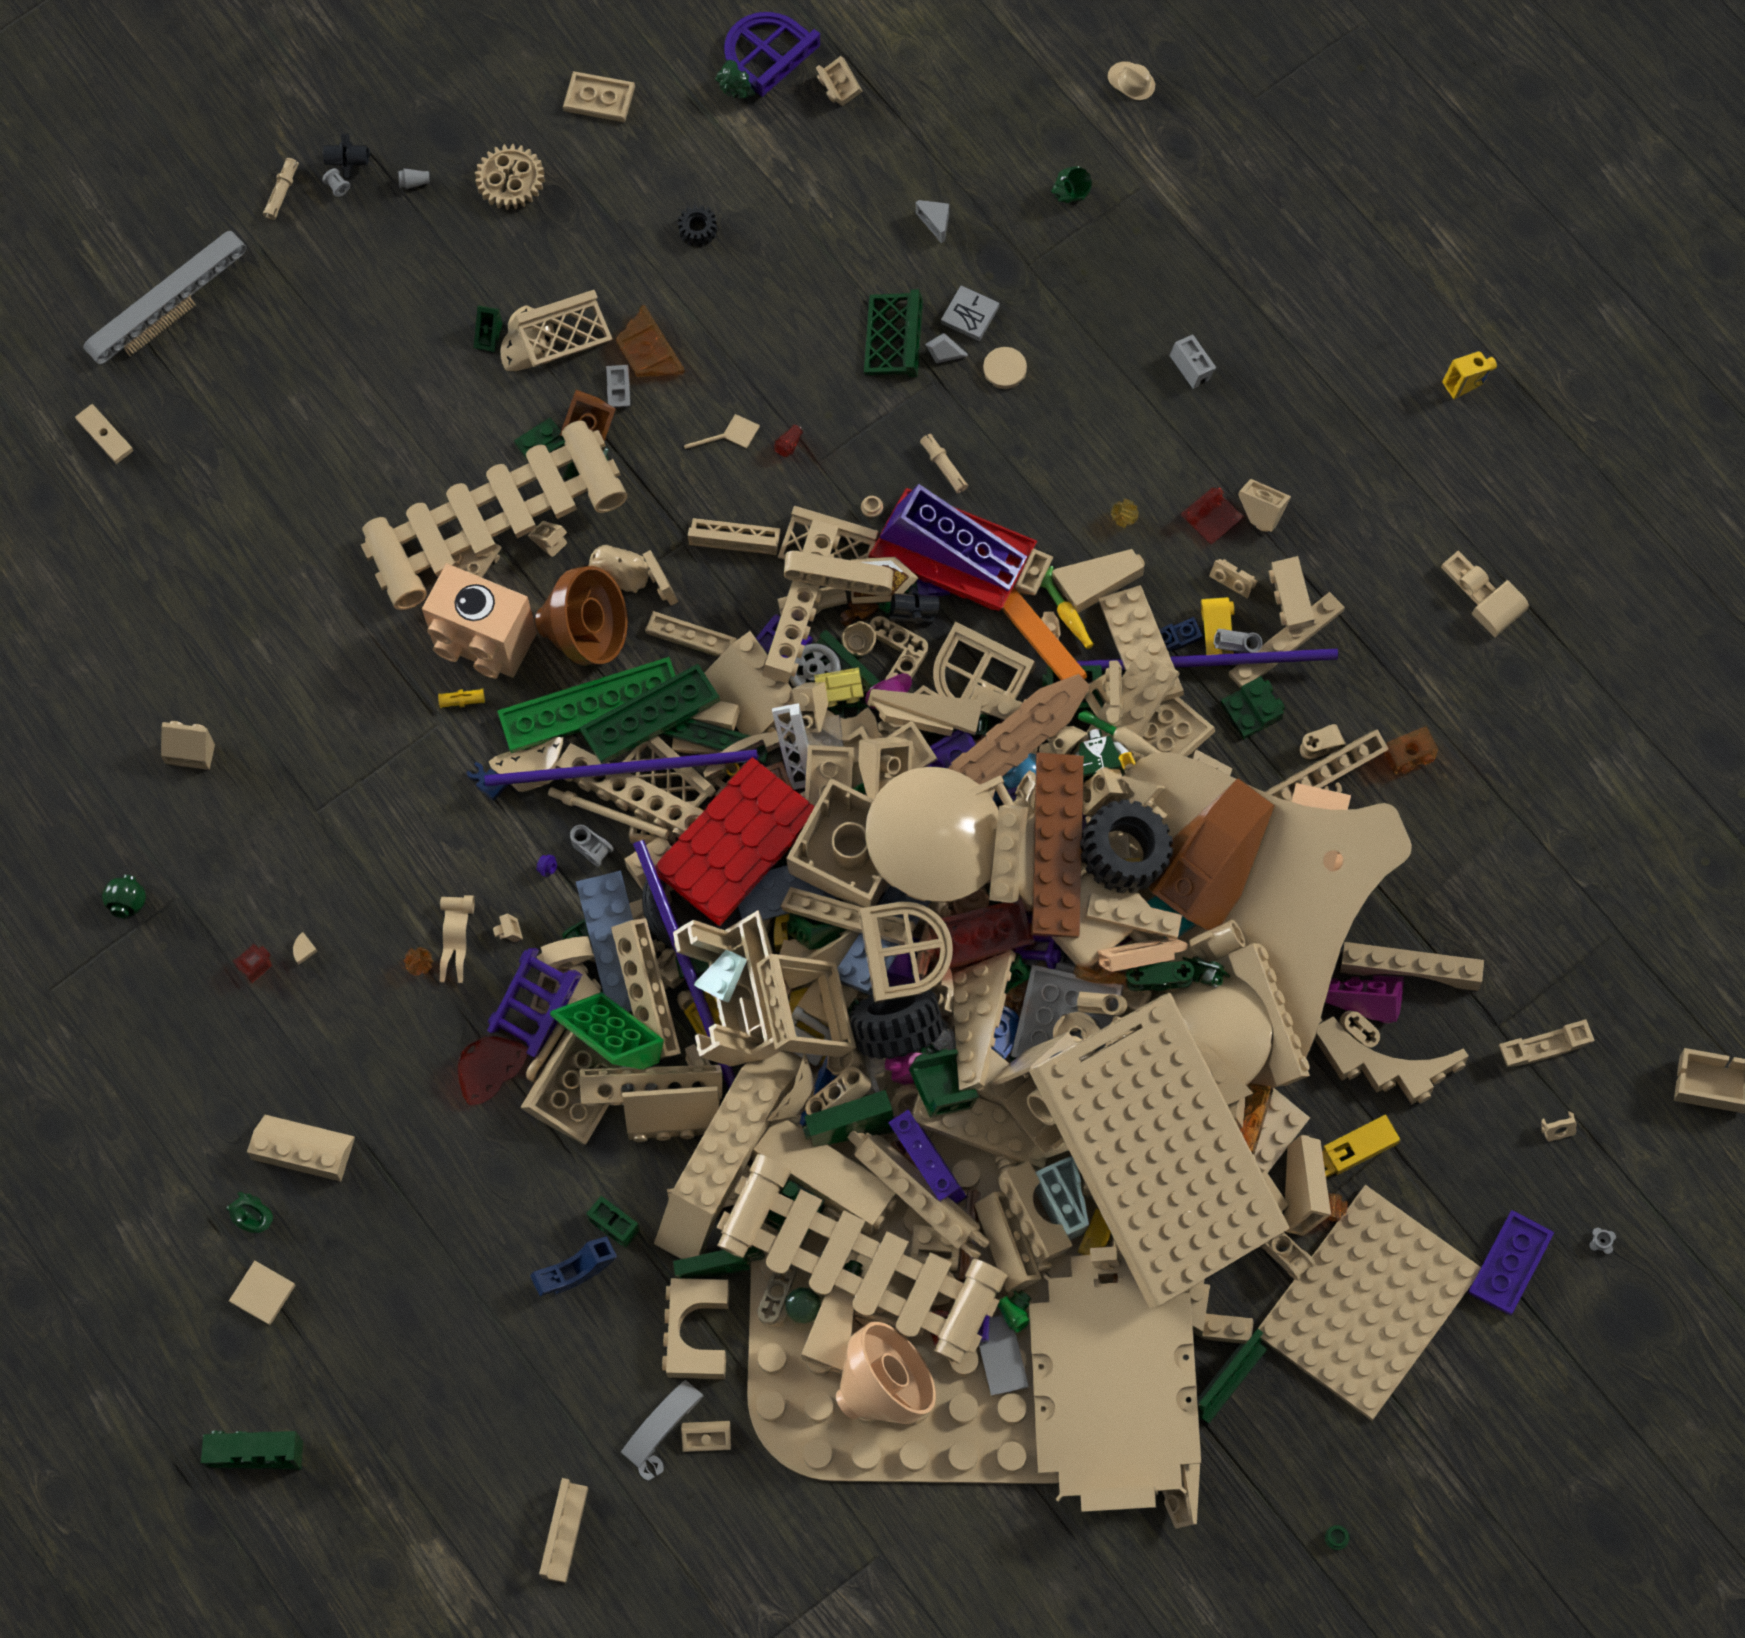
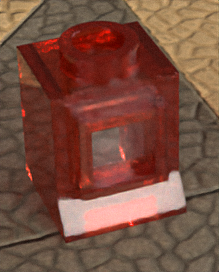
M255 944L233 960L236 968L239 971L241 970L251 983L272 966L269 960L270 953L263 946L258 948Z

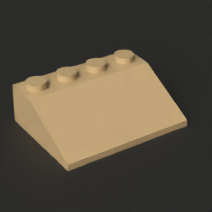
M751 631L732 643L704 674L720 696L721 701L739 706L740 714L736 723L739 732L753 736L768 733L769 727H776L772 708L794 704V697L789 684L762 676L768 654ZM790 712L778 715L779 720L782 722L791 718Z
M567 1029L520 1108L539 1121L586 1145L608 1108L609 1103H599L597 1106L581 1104L580 1069L622 1068L623 1066L610 1063ZM603 1084L598 1087V1090L604 1092L610 1086Z
M717 1086L622 1093L629 1140L634 1142H645L647 1138H657V1140L665 1141L680 1136L682 1139L694 1138V1135H704L721 1105Z

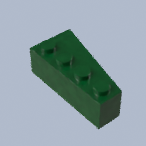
M211 1431V1434H203L201 1464L205 1468L301 1470L303 1440L296 1431L252 1433L245 1431H236L235 1433Z

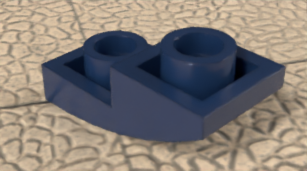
M1195 617L1175 626L1171 623L1159 629L1168 652L1204 639Z

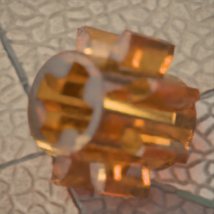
M417 947L416 950L410 948L406 953V958L403 962L406 963L405 967L409 973L413 975H420L421 972L427 974L432 968V955L427 949L423 947Z
M1019 984L1010 990L1009 994H1006L1005 999L1009 1000L1007 1007H1012L1018 1013L1023 1007L1027 987L1023 988ZM1015 995H1016V997L1022 996V1000H1020L1019 998H1017V999L1014 1000V996H1015Z
M1329 1193L1331 1215L1325 1220L1340 1221L1341 1215H1346L1347 1201H1342V1195Z

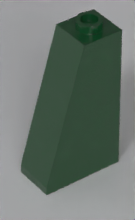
M886 1090L804 1116L806 1125L802 1126L806 1140L811 1139L813 1147L850 1141L847 1137L852 1131L864 1134L869 1133L872 1136L893 1133L894 1130L888 1122L894 1119V1115Z

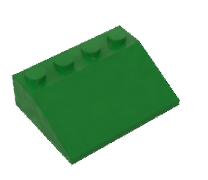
M602 992L550 1011L551 1017L614 1065L643 1070L658 1064L660 1061L664 1039Z

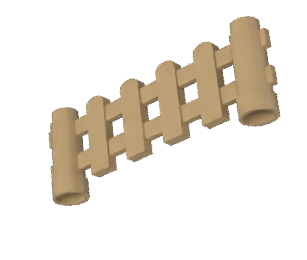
M584 421L573 422L562 431L565 446L551 453L548 452L545 445L534 446L526 453L529 463L510 473L504 464L495 465L486 473L489 483L469 492L467 486L462 483L453 485L446 492L449 500L448 503L429 511L425 503L414 504L406 512L409 521L396 528H392L384 517L375 518L367 522L362 528L366 538L365 543L361 544V547L368 561L374 559L380 571L375 576L381 589H387L394 608L397 610L410 609L420 604L426 598L427 592L420 577L416 574L432 567L436 576L439 577L446 563L457 567L452 558L453 556L471 547L477 558L493 551L497 547L492 537L510 528L513 529L517 538L537 529L532 519L533 517L552 509L557 519L577 510L572 498L587 491L594 509L599 513L610 512L620 507L626 501L627 493L621 481L616 478L621 474L614 460L607 461L601 449L606 445L599 431L592 432ZM574 462L580 475L564 482L558 469ZM537 479L544 493L524 502L518 488ZM498 499L504 512L484 521L478 507ZM458 518L464 531L443 540L438 527ZM418 537L424 551L408 558L402 544Z
M757 1154L749 1170V1177L742 1176L734 1191L739 1197L731 1214L724 1211L717 1225V1229L721 1230L723 1234L717 1245L718 1247L737 1257L743 1258L748 1247L754 1246L768 1253L766 1265L774 1273L785 1274L790 1266L793 1265L812 1274L809 1286L817 1294L829 1295L833 1287L836 1286L855 1295L852 1306L860 1315L872 1316L877 1307L898 1316L896 1329L903 1336L916 1337L921 1328L933 1333L939 1339L934 1352L954 1363L960 1364L965 1353H975L982 1339V1336L977 1333L985 1316L987 1315L992 1318L999 1303V1300L994 1297L996 1293H1000L1007 1274L983 1261L973 1259L965 1274L966 1280L964 1283L947 1276L952 1262L931 1252L925 1264L904 1255V1251L909 1243L908 1241L887 1231L882 1242L879 1243L860 1233L865 1220L843 1211L839 1221L836 1222L817 1212L822 1199L803 1190H800L795 1201L779 1194L778 1192L780 1188L784 1187L791 1170L771 1158ZM769 1210L786 1218L777 1237L760 1229ZM809 1229L829 1239L821 1258L800 1248ZM852 1250L873 1260L864 1279L843 1269ZM895 1271L916 1281L907 1300L886 1290ZM938 1292L955 1300L947 1319L929 1311Z

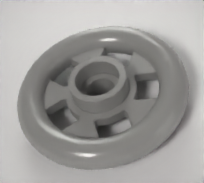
M805 645L801 659L796 657L795 663L799 664L798 667L803 666V675H797L796 672L795 677L790 676L789 681L795 688L806 683L807 679L815 681L814 675L841 671L839 658L832 649L825 645ZM809 653L814 654L815 658L805 661V655ZM823 656L830 660V663L826 666L820 660ZM817 666V671L810 672V668Z

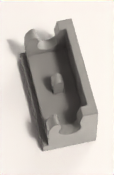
M1194 335L1175 342L1170 357L1193 389L1198 387L1202 379L1207 382L1211 378L1213 371L1216 370V366Z

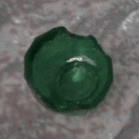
M798 1287L792 1290L785 1301V1309L788 1316L797 1323L806 1324L814 1321L821 1307L819 1295L809 1287Z

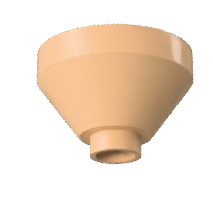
M871 1322L851 1336L840 1382L841 1389L836 1393L837 1403L845 1415L851 1419L862 1417L865 1419L911 1424L933 1409L936 1401V1390L932 1375L920 1353L905 1336L895 1328L882 1322Z

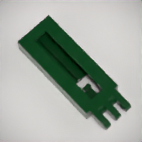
M752 1246L748 1247L743 1258L721 1250L673 1261L675 1276L678 1279H708L751 1269V1262L765 1258V1252Z

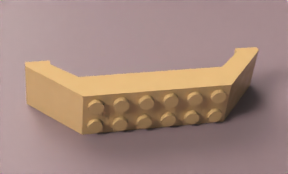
M781 1051L770 1058L747 1062L740 1069L671 1192L654 1245L680 1259L703 1255L718 1215L749 1162L753 1149L761 1140L771 1122L765 1121L793 1088L802 1057L793 1052Z

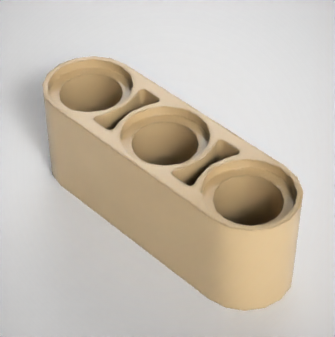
M852 1067L847 1069L808 1100L805 1106L806 1113L810 1115L818 1112L820 1109L822 1111L861 1098L870 1090V1078L858 1068Z

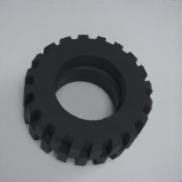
M1128 799L1121 800L1119 803L1113 801L1108 803L1107 806L1101 807L1082 831V840L1080 841V848L1083 851L1081 861L1087 864L1085 868L1087 873H1092L1095 876L1093 880L1098 884L1102 882L1105 884L1104 888L1108 890L1115 888L1117 893H1125L1127 890H1129V893H1135L1139 889L1144 890L1148 888L1167 868L1173 853L1171 847L1173 839L1171 835L1168 836L1170 829L1167 824L1164 825L1162 823L1163 818L1159 813L1157 815L1152 812L1153 808L1148 805L1145 808L1141 806V802L1134 801L1130 803ZM1122 831L1132 835L1142 847L1143 861L1129 862L1120 858L1110 846L1109 832Z
M931 990L915 996L886 1000L880 1004H875L872 994V996H868L867 999H863L858 1005H855L849 1017L857 1049L864 1056L869 1058L876 1057L877 1059H892L897 1056L903 1057L909 1053L918 1052L921 1048L930 1046L931 1042H935L941 1035L944 1026L936 995Z

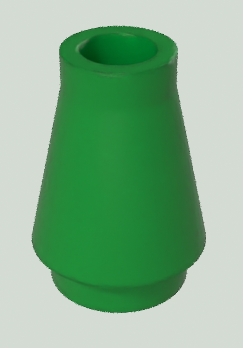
M1008 1296L999 1301L997 1307L1010 1330L1018 1333L1030 1323L1028 1314L1012 1302Z

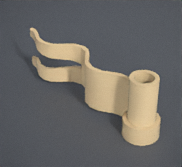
M464 895V898L441 897L440 909L445 911V918L443 923V953L440 961V982H445L448 962L453 951L456 950L458 983H463V965L466 956V926L468 914L474 913L475 899L472 895Z

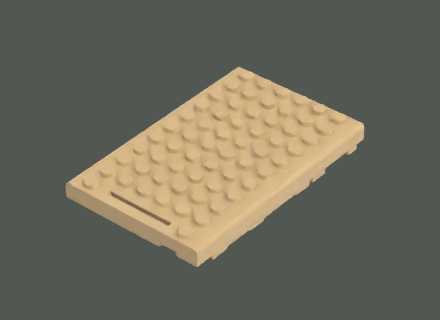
M1171 993L1160 996L1072 1045L1063 1052L1029 1069L1149 1308L1162 1305L1290 1228ZM1136 1026L1137 1030L1129 1033L1128 1035L1104 1047L1103 1049L1088 1056L1087 1058L1081 1061L1079 1060V1058L1083 1055L1091 1052L1092 1050L1100 1047L1101 1045L1107 1043L1108 1041L1116 1038L1117 1036L1125 1033L1126 1031Z

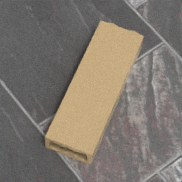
M787 1119L775 1120L753 1149L751 1160L754 1161L757 1154H760L786 1166L791 1170L788 1179L824 1199L825 1207L833 1209L840 1215H842L843 1211H846L865 1220L862 1231L869 1235L874 1229H880L885 1221L884 1215L887 1211L892 1212L898 1203L896 1199L897 1194L880 1178L828 1145L813 1147L811 1139L806 1140L803 1129Z

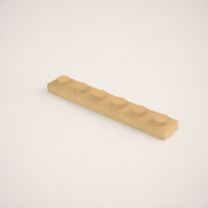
M1330 592L1311 606L1314 626L1289 632L1287 627H1285L1263 644L1257 652L1296 650L1341 614L1345 607ZM1278 663L1237 665L1229 672V676L1241 688L1244 684L1260 676L1262 677Z
M793 887L789 888L781 905L783 911L862 933L859 910L863 907ZM895 916L877 918L881 939L900 945L908 944L904 919ZM909 921L912 934L916 926L914 922Z

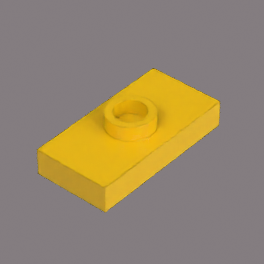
M1097 1208L1078 1249V1253L1083 1256L1090 1255V1248L1106 1247L1112 1234L1100 1210Z

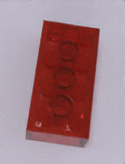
M1022 898L1013 903L1004 902L942 918L950 932L953 946L952 959L948 969L993 958L1010 950L1013 952L1030 948L1035 943L1031 935ZM929 925L928 928L931 935V939H938L936 932ZM936 948L935 953L939 961L940 948Z

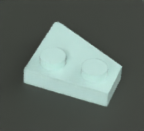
M725 950L694 985L722 1001L729 1002L747 959L732 951Z

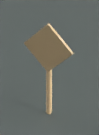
M735 414L724 434L686 444L684 448L688 449L725 438L747 449L760 425Z

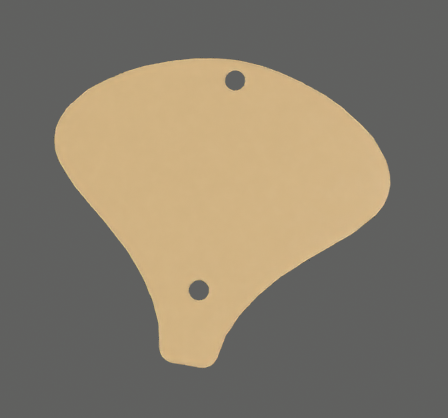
M1169 752L1154 753L1139 759L1136 765L1131 766L1124 775L1165 787L1154 803L1168 815V818L1163 819L1162 822L1164 825H1168L1170 829L1168 836L1171 835L1172 838L1236 780L1201 761ZM1124 782L1128 794L1121 800H1129L1135 793ZM1250 786L1275 806L1242 895L1223 923L1229 920H1234L1244 936L1245 946L1256 943L1261 944L1266 949L1269 957L1267 962L1269 967L1275 972L1277 989L1284 996L1285 1003L1283 1005L1293 1020V1032L1299 1037L1301 1042L1300 1050L1302 1056L1306 1058L1316 1036L1340 949L1353 920L1368 896L1382 879L1410 856L1412 845L1398 811L1390 804L1381 803L1360 809L1330 810L1283 800ZM1126 833L1125 835H1129L1130 843L1138 849L1137 853L1131 852L1133 858H1141L1143 860L1141 845L1132 835ZM1332 850L1338 851L1343 857V865L1337 871H1329L1323 863L1325 854ZM1149 888L1139 889L1138 892L1146 902L1156 896ZM1196 925L1178 938L1188 945L1185 951L1175 953L1179 961H1184L1182 957L1192 959L1193 956H1196L1191 951L1189 941L1208 930ZM1207 941L1199 945L1207 955L1212 953ZM1229 955L1215 961L1223 965V970L1235 974ZM1151 990L1152 996L1148 1003L1153 1000L1159 991ZM1273 1031L1270 1042L1272 1045L1266 1062L1255 1078L1246 1085L1248 1088L1269 1089L1278 1087L1269 1066L1273 1047Z

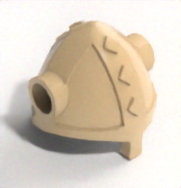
M1065 726L1052 738H1048V743L1054 754L1069 755L1088 733L1074 726Z

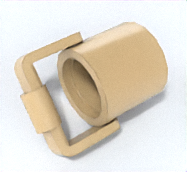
M1229 920L1189 941L1191 951L1197 957L1206 961V963L1221 959L1229 953L1245 947L1244 936L1234 920ZM1206 941L1212 951L1208 955L1199 946Z

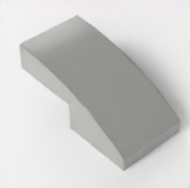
M628 365L606 366L608 404L614 408L629 407L630 382Z

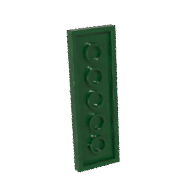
M696 664L579 727L600 764H605L721 700L699 664Z

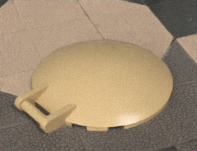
M923 767L906 771L890 780L874 798L866 819V845L869 856L880 875L892 887L895 886L906 893V896L924 902L928 900L945 903L960 900L983 887L992 877L999 812L989 791L995 789L1004 805L1015 806L1003 785L1004 780L1002 776L979 785L971 778L954 770L940 767Z
M1227 972L1230 978L1223 976L1221 986L1212 987L1202 984L1200 981L1199 983L1193 981L1187 988L1159 991L1153 1000L1164 994L1171 993L1197 1046L1204 1041L1245 1085H1248L1255 1078L1269 1055L1272 1045L1270 1042L1273 1027L1263 1000L1246 981L1235 974ZM1126 1008L1124 1013L1128 1015L1133 1011Z

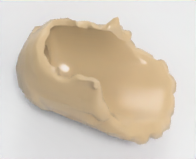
M602 545L591 554L589 566H597L608 572L616 581L620 590L637 593L639 589L646 586L649 578L647 572L649 566L644 561L643 556L609 545Z

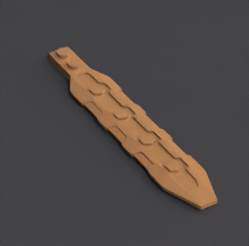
M1080 674L1040 688L1025 700L1021 707L1005 721L988 731L986 737L968 752L962 753L951 762L952 765L947 769L964 774L979 785L998 776H1004L1013 767H1017L1025 761L1028 755L1046 739L1052 738L1070 723L1087 694L1090 685Z

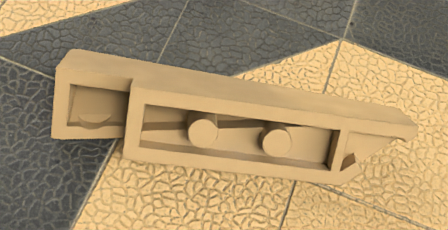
M872 689L868 705L875 706L879 710V717L884 722L904 726L913 721L920 730L951 736L953 728L973 735L976 734L982 701Z

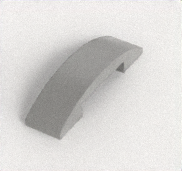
M684 1380L644 1421L621 1453L640 1468L653 1454L655 1447L679 1420L693 1409L703 1395L689 1382Z

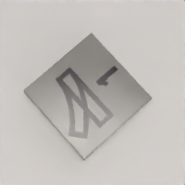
M960 286L943 315L941 324L980 341L999 309V302Z

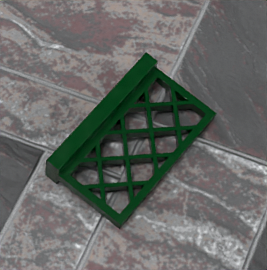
M911 289L910 293L870 295L864 363L865 375L908 374L909 377H918L923 298L919 289ZM907 300V306L901 311L894 306L899 301ZM875 301H884L887 304L880 312L874 308ZM892 308L897 315L888 321L883 315ZM880 318L886 324L877 331L873 328V324ZM902 318L906 321V325L898 330L893 324ZM891 328L896 334L887 341L882 334ZM879 337L884 344L875 350L872 347V343ZM901 337L904 340V345L897 350L891 344ZM889 347L895 353L885 360L880 354ZM899 356L903 360V367H893L890 363ZM876 357L883 362L878 368H870V363Z
M826 629L819 635L820 639L815 644H822L832 649L839 658L842 670L859 668L861 684L866 688L862 689L863 693H867L870 688L880 682ZM809 653L805 655V661H808L810 657L811 659L815 658L814 654ZM828 658L821 659L824 664L830 663ZM814 666L811 667V672H814ZM861 697L857 705H845V700H842V705L827 707L836 716L846 719L845 709H857V715L861 713L863 708L866 709L868 707L871 711L873 710L867 704H861Z
M1260 1329L1255 1331L1246 1344H1240L1197 1398L1198 1417L1207 1425L1210 1424L1267 1351L1260 1344L1264 1334Z

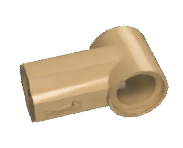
M1079 992L1077 1007L1078 1012L1119 1016L1126 1011L1127 1002L1124 997L1117 994ZM1115 998L1118 1000L1119 1006L1117 1010L1112 1011L1109 1004Z

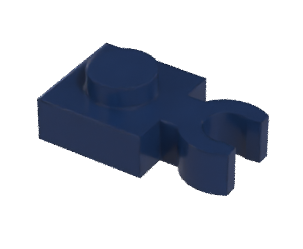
M475 762V768L479 772L472 774L470 771H467V776L472 781H479L476 784L477 789L494 801L508 785L486 787L485 775L497 773L491 768L486 773L483 766Z

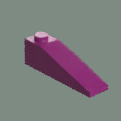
M1373 975V980L1361 981L1359 977H1351L1350 980L1340 982L1337 978H1331L1325 1002L1347 1011L1358 1012L1363 1017L1371 1020H1378L1382 1023L1396 1022L1401 1010L1404 977Z

